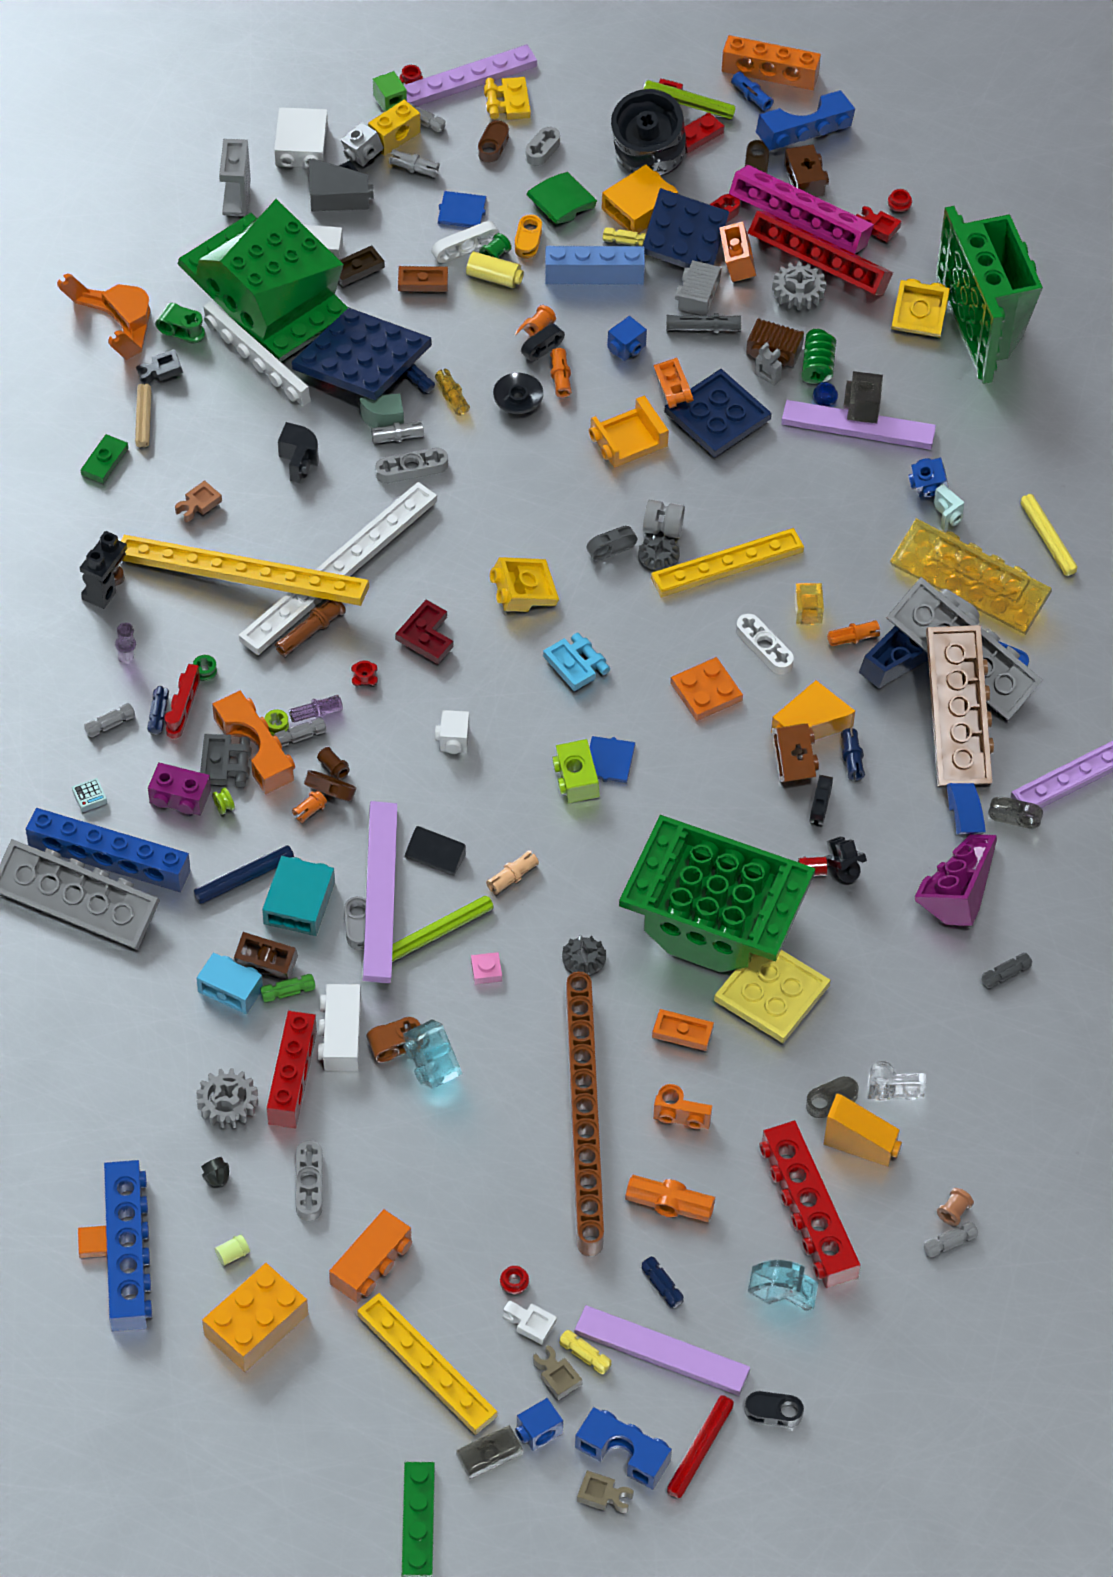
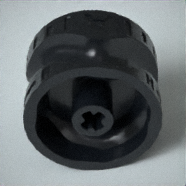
M643 89L628 94L618 102L611 116V127L615 152L620 164L631 173L647 165L653 171L658 172L660 176L670 172L679 165L684 158L687 141L683 112L675 98L660 90Z

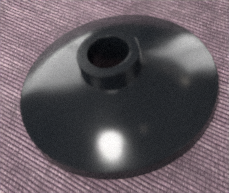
M525 373L507 374L500 378L493 388V398L496 404L501 409L510 413L521 414L530 412L537 408L543 400L544 392L541 383L535 377Z

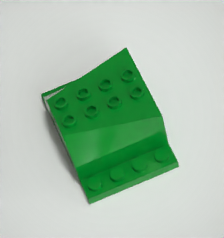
M277 199L258 218L249 213L178 259L177 264L240 327L280 362L315 340L348 309L335 295L344 264Z
M955 206L945 207L936 276L940 284L950 288L948 304L976 369L979 371L982 383L993 382L994 371H997L996 361L1008 359L1023 337L1043 287L1036 273V264L1034 260L1029 258L1027 244L1025 241L1022 242L1010 214L964 223L962 215H958Z
M660 815L619 899V907L645 915L644 931L668 954L718 972L748 967L754 954L776 962L815 875V868Z

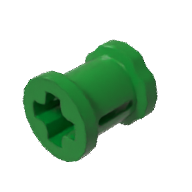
M496 233L488 245H484L479 249V253L499 258L503 253H508L512 249V245L505 235Z

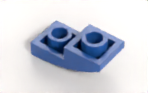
M948 783L949 811H954L957 835H981L985 833L982 806L974 783Z

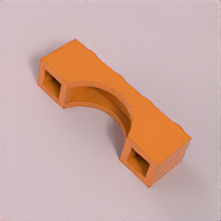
M241 690L212 703L214 720L224 735L247 737L258 746L259 751L251 760L252 775L265 795L294 781L293 770L295 769L293 759L289 754H284L280 740L276 735L272 736L270 734L264 717L257 715L255 705L250 698L246 699Z

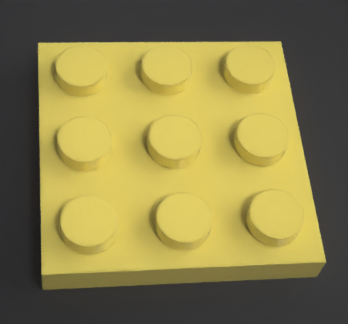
M783 950L780 951L776 962L754 954L748 967L736 969L714 995V1001L784 1044L829 988L831 980Z

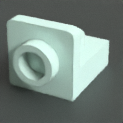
M942 484L935 491L934 505L942 514L940 527L945 531L949 527L956 526L961 522L964 502Z

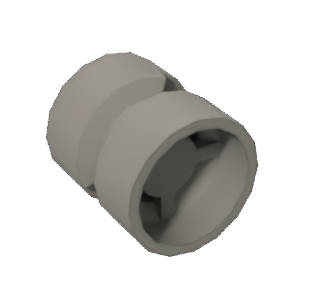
M649 499L644 515L643 532L658 534L662 531L665 536L679 538L683 525L685 506L672 503L665 506L661 501ZM659 515H665L663 523L659 522Z

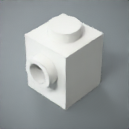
M442 710L441 725H436L435 741H440V752L451 754L467 753L469 711Z

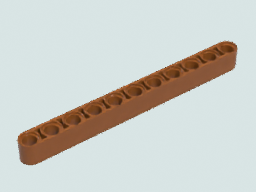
M578 971L570 974L566 982L576 1230L578 1250L581 1254L592 1257L598 1255L603 1249L604 1222L592 981L588 974ZM576 988H582L583 990L578 991V990H575V989H576ZM576 1012H583L585 1014L578 1015ZM578 1036H584V1037H586V1038H585V1039H578V1038H576V1037H578ZM583 1060V1061H586L587 1063H583V1064H582V1063H578V1061ZM580 1085H586V1086H588V1087H587V1088H580V1087H578V1086H580ZM580 1110H588L590 1112L581 1113ZM585 1134H586V1135H590L591 1137H590V1138H582L581 1135H585ZM587 1159L591 1160L592 1162L587 1164L581 1161ZM591 1185L593 1188L585 1189L583 1186ZM587 1210H591L595 1213L589 1215L585 1214L584 1212ZM593 1236L597 1239L591 1241L585 1239V1237Z

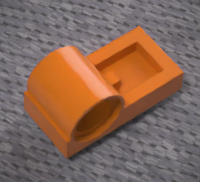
M667 1084L660 1088L654 1103L653 1119L667 1124H684L693 1129H709L712 1105L683 1100L684 1093L682 1089L674 1084ZM671 1100V1101H674V1102H676V1103H674V1104H668V1103H666L665 1101Z

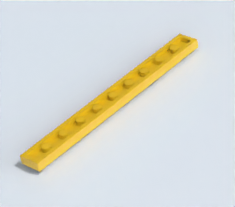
M125 534L121 539V542L127 544L126 556L122 560L125 562L359 606L362 605L369 589V580Z

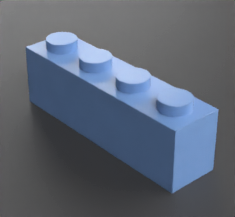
M545 246V284L644 285V246Z

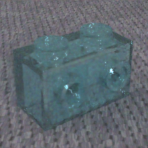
M431 1019L403 1034L406 1041L404 1049L409 1058L415 1062L417 1068L414 1069V1073L421 1084L434 1089L463 1074L442 1023Z

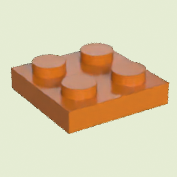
M717 657L671 677V685L696 721L743 701L742 692Z

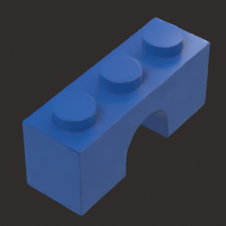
M593 1407L575 1435V1448L600 1462L606 1453L614 1448L627 1450L632 1456L628 1462L627 1476L652 1490L671 1462L672 1449L669 1448L666 1442L643 1434L641 1429L633 1424L626 1425L617 1420L615 1415L607 1410L600 1411Z

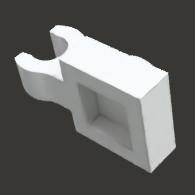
M508 1301L503 1310L505 1313L502 1317L510 1323H518L516 1332L543 1345L557 1321L556 1316L532 1303L528 1310L512 1301Z

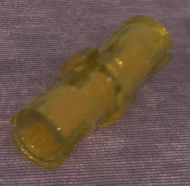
M445 368L443 370L444 373L442 369L435 374V379L443 390L442 395L444 399L450 402L456 415H461L460 410L463 415L466 414L470 409V405L462 395L461 386L454 381L448 369Z

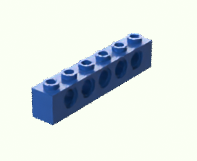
M40 808L35 809L25 829L28 846L45 852L46 848L61 854L60 857L73 858L93 867L180 893L191 871L189 853Z
M139 1160L104 1163L111 1330L115 1332L147 1329V1318H152L151 1300H146V1292L151 1291L150 1274H145V1265H150L149 1247L144 1248V1239H149L148 1222H143V1214L148 1213L147 1196H142L141 1189L147 1188L146 1171H140ZM126 1191L132 1192L130 1195H121L123 1192ZM125 1217L133 1218L130 1221H122ZM125 1243H134L131 1247H123ZM126 1269H135L132 1273H124ZM127 1295H136L134 1299H124Z

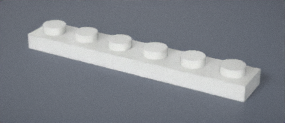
M212 301L203 306L205 313L204 321L207 326L212 330L216 329L227 344L232 343L243 358H249L257 371L266 373L272 384L283 388L291 401H297L302 406L311 402L309 387Z

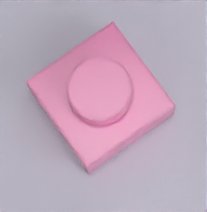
M499 952L471 955L474 984L502 982Z

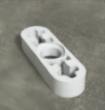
M485 221L440 239L433 245L431 252L439 263H446L479 250L484 245H488L493 240V236L496 233H500V231L492 221Z
M753 614L740 616L736 627V633L740 639L772 672L779 675L789 673L793 668L794 656L792 652L757 616ZM767 640L771 642L772 646L762 648L758 645V642Z

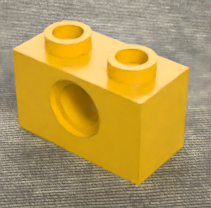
M405 99L368 122V126L378 133L384 148L380 151L383 156L421 133L420 112Z

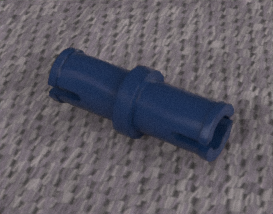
M847 728L841 732L844 748L842 757L847 765L848 778L854 780L853 773H855V780L858 781L865 777L862 762L864 753L863 749L859 746L858 731L853 728V736H851L850 728Z

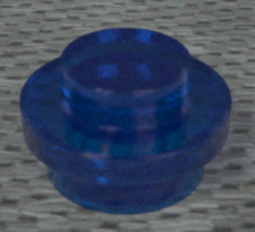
M820 383L813 391L814 402L821 406H831L838 399V392L830 383Z

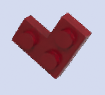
M426 599L395 633V640L439 664L453 648V640L436 631L446 620L447 611Z

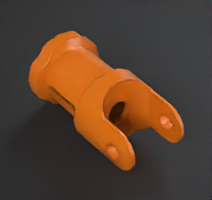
M540 305L536 309L537 313L532 318H527L520 325L515 335L523 329L530 336H533L549 324H553L556 321L554 311L548 306Z

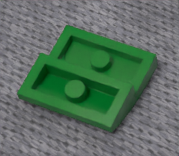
M564 172L542 181L531 188L526 194L555 224L572 221L577 212L593 209L597 203V200L569 172Z

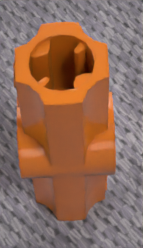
M633 1174L630 1177L625 1195V1200L653 1207L662 1216L673 1218L683 1215L708 1223L713 1213L716 1198L688 1190L684 1184L676 1180L666 1179L663 1182H658Z

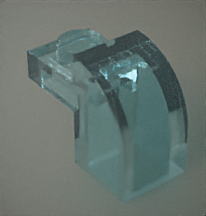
M769 1260L752 1266L748 1292L768 1304L786 1299L803 1310L808 1311L814 1308L819 1282L805 1275V1267L800 1264L785 1260Z

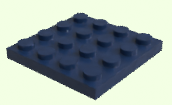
M348 308L291 361L292 370L376 400L432 346V340L429 336Z

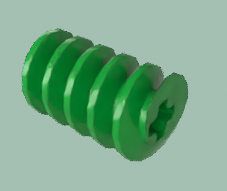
M812 329L806 334L801 377L807 383L816 384L829 381L833 377L837 341L835 337L828 334L825 330Z

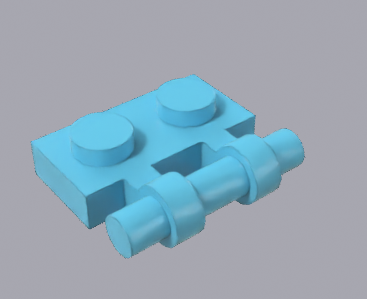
M575 633L571 637L572 645L564 638L543 650V657L573 691L595 680L596 673L594 670H598L602 675H606L610 671L605 657L601 653L597 654L592 648V643L587 638H583L579 633ZM579 654H584L588 659L584 660Z

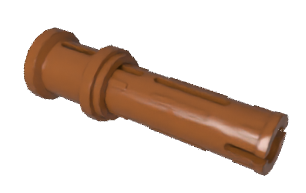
M327 600L319 608H313L306 620L275 643L276 650L286 657L319 629L327 628L330 625L329 622L335 617L346 613L344 604L338 601Z

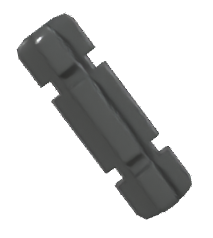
M1021 953L1016 956V960L1012 958L995 967V971L989 970L983 973L982 983L986 988H992L998 985V981L1002 983L1019 974V970L1025 971L1032 966V959L1027 953Z

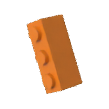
M383 1209L329 1270L330 1285L356 1303L363 1296L368 1297L374 1290L377 1280L382 1275L386 1276L391 1271L397 1257L400 1254H406L412 1245L411 1227Z

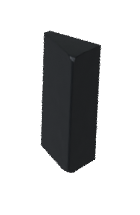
M416 826L405 852V857L454 876L466 855V845L423 827Z

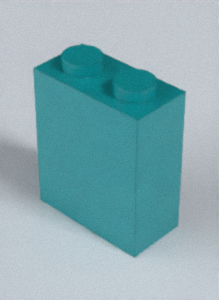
M281 856L262 909L263 924L317 936L335 884L334 868L323 863L315 864L303 861L297 857Z

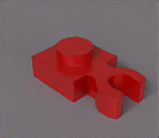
M867 206L862 207L863 216L855 215L874 224L871 234L886 242H889L901 228V220L881 210L876 215Z

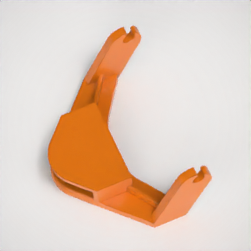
M69 273L63 275L65 281L58 280V288L76 304L102 310L111 315L120 324L123 331L114 332L116 338L113 339L110 336L108 339V344L126 360L142 352L150 317L149 296L145 290L140 287L117 284L106 291L87 289Z

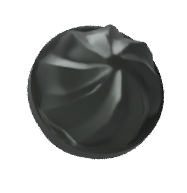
M222 1157L212 1159L201 1166L204 1172L202 1177L210 1185L223 1186L228 1181L229 1164L225 1163Z

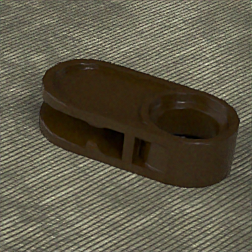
M753 140L747 145L745 166L750 165L767 173L769 149L762 140ZM761 150L764 153L761 155H755L752 153V151Z

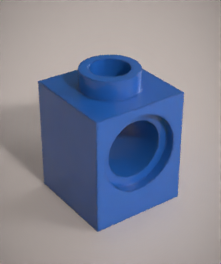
M545 1398L517 1415V1428H515V1432L519 1440L523 1444L527 1443L532 1451L563 1434V1419L549 1399Z

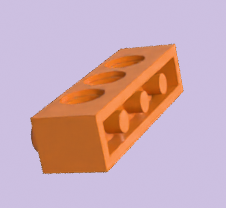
M728 35L723 50L721 72L730 74L742 72L746 77L814 91L819 76L821 54Z

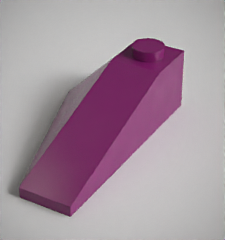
M970 834L952 851V858L946 863L941 862L937 866V872L932 877L927 875L922 880L915 895V901L946 925L972 926L980 910L997 836Z

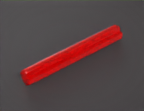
M721 1395L670 1481L667 1487L669 1495L679 1499L684 1494L733 1409L734 1401L725 1395Z

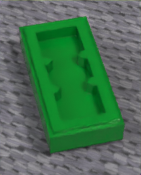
M105 434L80 469L81 475L104 484L129 449L128 442Z

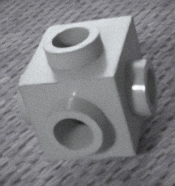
M363 122L341 139L345 149L343 153L346 158L351 162H357L361 166H364L384 149L378 133Z

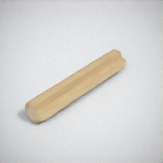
M139 384L137 386L135 442L138 448L149 446L151 386L149 384Z

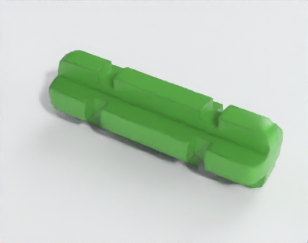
M312 974L302 975L301 979L295 977L276 982L275 986H272V984L264 985L260 989L261 996L264 1002L275 1000L277 996L280 999L301 993L300 990L303 989L304 992L314 990L315 980Z

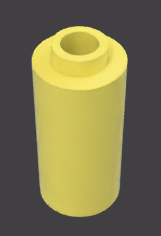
M474 251L471 253L466 267V275L510 288H515L517 284L520 285L524 276V271L521 270L520 264Z

